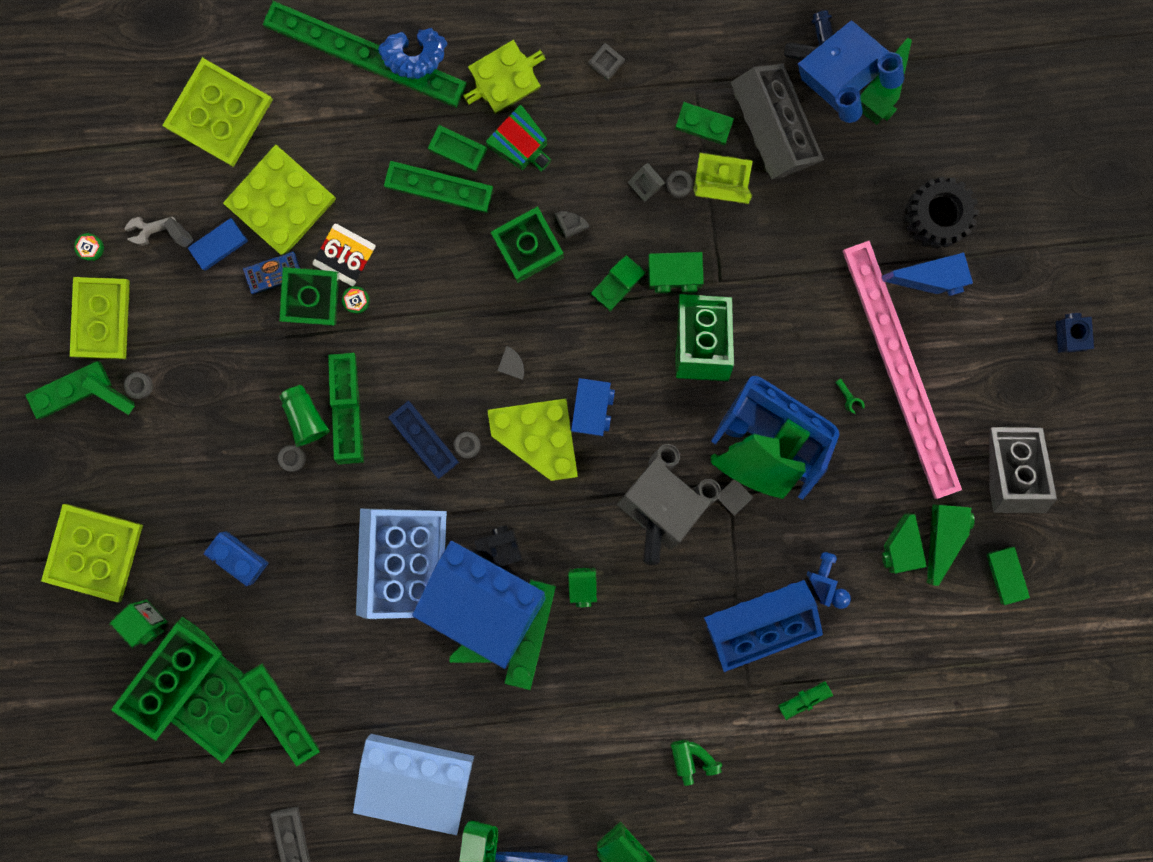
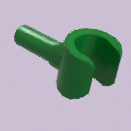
M842 379L837 380L836 384L847 400L845 403L846 409L856 414L852 409V404L855 401L864 409V402L849 392Z

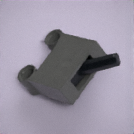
M672 444L662 445L650 457L649 466L617 503V506L646 529L643 561L647 565H658L661 543L669 550L674 548L684 538L704 510L721 495L720 485L713 479H704L692 490L670 471L680 460L679 450ZM661 457H664L668 463L664 462ZM702 491L707 494L708 498L703 495Z

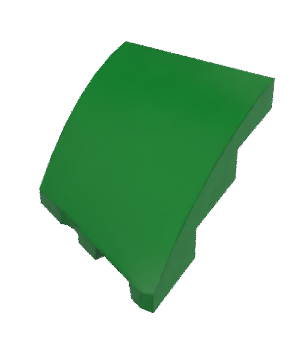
M753 434L742 442L729 446V451L720 456L717 454L711 456V463L730 478L758 492L784 499L805 473V463L780 458L779 439Z

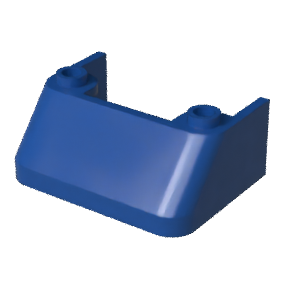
M751 376L722 419L711 441L716 444L724 432L731 437L738 438L743 437L747 431L752 435L757 434L774 438L787 418L810 432V436L793 458L794 461L805 463V473L799 479L804 483L798 496L803 500L826 472L839 438V430L832 422L758 376Z

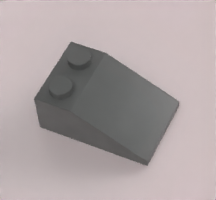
M991 427L989 429V489L994 513H1046L1057 500L1043 428Z

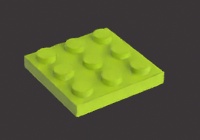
M202 58L162 126L234 167L273 99Z
M275 145L223 204L279 254L285 255L336 198L281 148Z
M63 504L41 582L114 602H122L143 525L73 505Z

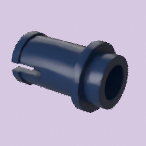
M827 10L812 15L813 20L811 23L815 25L819 46L833 36L830 22L832 15H829Z

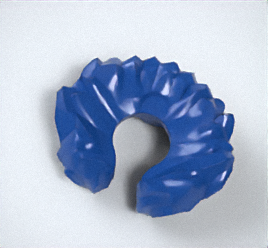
M432 28L419 30L417 41L420 46L424 47L423 51L417 56H407L403 52V48H408L409 41L405 33L401 31L397 34L389 35L385 42L379 45L378 51L382 56L381 59L384 60L385 66L389 67L394 74L411 79H419L426 74L431 75L437 69L439 63L444 58V48L447 46V42L444 37L439 36L438 32Z

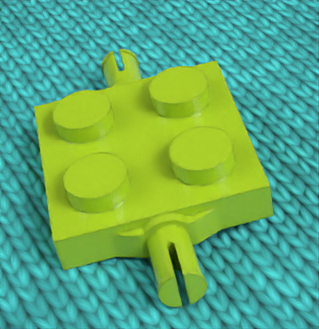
M512 40L468 66L476 82V89L463 95L468 105L482 97L490 104L496 115L539 89L541 86L533 73V66L546 60L544 55H542V51L539 50L527 58L520 52L515 41Z

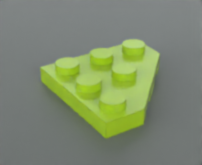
M566 398L488 410L491 436L551 481L578 477Z

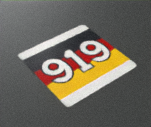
M334 224L314 259L313 265L324 271L339 272L340 280L354 286L375 245L338 224Z

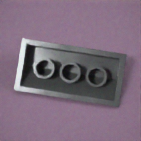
M784 64L753 67L731 81L734 96L739 101L744 113V120L752 132L755 146L760 151L765 170L771 179L788 176L824 160Z

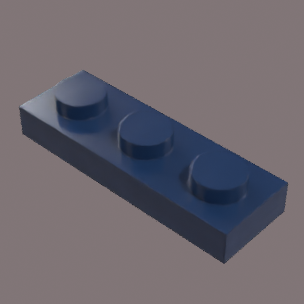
M409 400L388 417L438 479L460 463Z

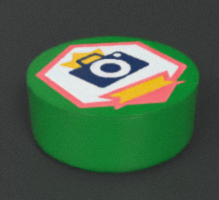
M86 233L76 239L74 249L80 258L94 261L103 254L104 245L99 237Z
M350 287L344 292L342 303L349 312L360 314L368 308L370 298L364 289Z

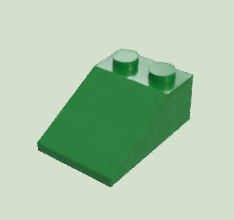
M679 294L676 378L729 381L734 367L732 297Z

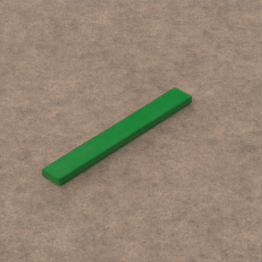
M272 1L262 24L269 30L457 108L467 85L465 81L437 69L431 75L426 74L419 79L398 76L389 67L385 66L384 60L381 59L382 56L378 51L379 45L275 1Z

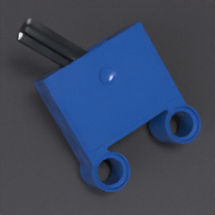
M852 20L819 47L793 42L785 45V57L802 60L798 63L801 80L838 112L839 118L847 123L855 122L862 116L863 110L859 90L879 75L881 85L887 89L897 88L904 81L903 63L900 55L889 52Z

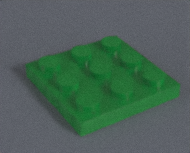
M220 655L171 722L223 764L262 715L239 682V677L244 675V673Z

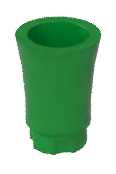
M303 385L289 388L281 393L279 397L283 403L282 407L291 427L296 447L312 443L330 432Z

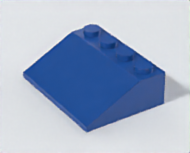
M450 541L437 562L412 617L505 669L546 599L545 593L542 590L459 544Z

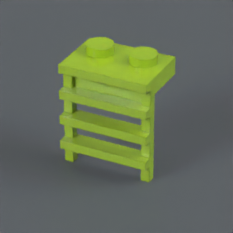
M700 152L694 183L695 196L749 204L752 195L748 189L752 160Z

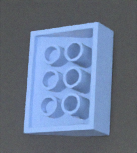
M360 508L357 616L366 619L414 618L412 614L437 562L445 551L447 511Z
M370 734L364 746L353 813L457 835L474 756Z

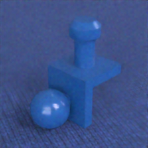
M823 552L820 557L822 562L818 574L808 571L806 576L809 578L821 604L830 607L832 603L834 607L844 609L851 602L850 594L844 589L835 590L838 581L828 578L832 564L836 563L837 557L834 554Z

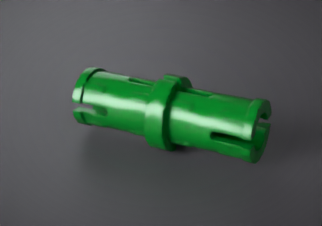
M823 681L805 692L803 690L799 691V695L778 706L785 720H788L800 712L812 710L813 706L833 697V694L826 681Z

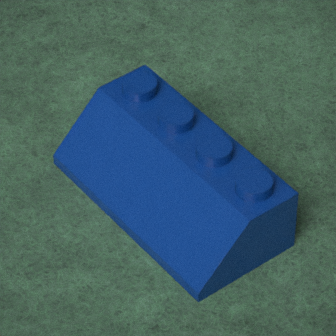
M805 580L789 584L787 587L771 593H765L755 599L741 602L736 606L704 617L724 672L823 635L817 605Z

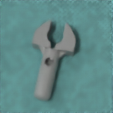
M140 217L131 219L124 230L129 232L140 228L143 231L137 237L127 239L141 246L150 244L149 236L152 233L166 230L164 222L170 217L148 224L144 223Z

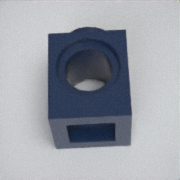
M1082 313L1065 314V319L1056 321L1058 353L1094 349L1092 317L1082 318ZM1072 326L1078 329L1079 336L1077 339L1073 338L1070 333Z

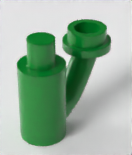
M679 740L671 743L677 776L682 777L684 786L694 784L692 774L696 771L692 757L693 754L705 763L702 768L707 776L722 772V762H716L700 745L689 742V740Z

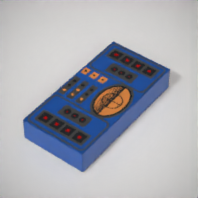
M291 252L243 268L251 294L254 295L282 285L283 267L300 269L295 253Z

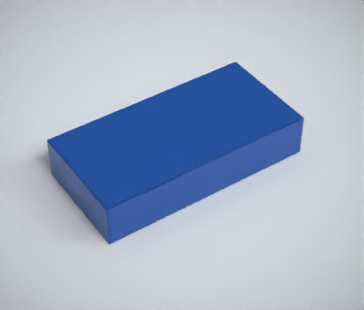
M230 218L189 246L188 249L202 270L206 271L247 243L248 240L236 222Z

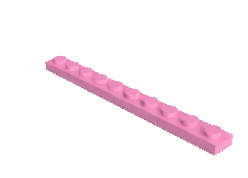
M870 241L843 250L844 257L934 499L962 490L888 289L882 280V273Z

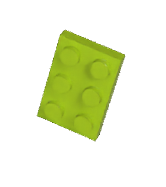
M73 277L70 357L126 359L130 280Z

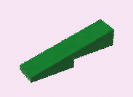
M356 354L328 355L334 460L338 465L364 463Z

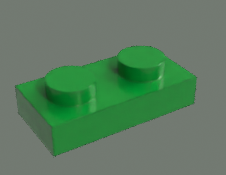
M684 102L675 129L725 146L734 118Z

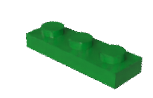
M96 361L26 394L25 396L36 419H42L93 395L92 392L81 386V381L87 373L106 385L112 386L102 363Z

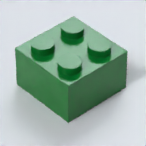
M538 206L491 231V235L517 283L564 258V253Z
M283 267L280 321L336 325L339 272Z

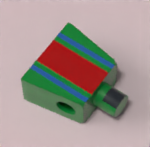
M521 105L486 140L487 147L492 152L520 170H524L531 162L536 168L543 171L551 162V159L542 151L547 145L546 136Z

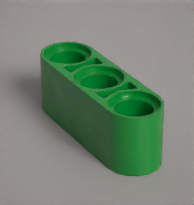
M470 820L464 828L459 862H495L498 841L497 827Z

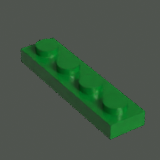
M390 161L384 183L386 189L486 214L488 213L494 189L490 185Z
M530 579L529 584L542 590L545 593L546 600L510 659L504 683L527 690L531 689L556 585Z
M263 663L239 677L240 684L296 767L320 752L319 747Z

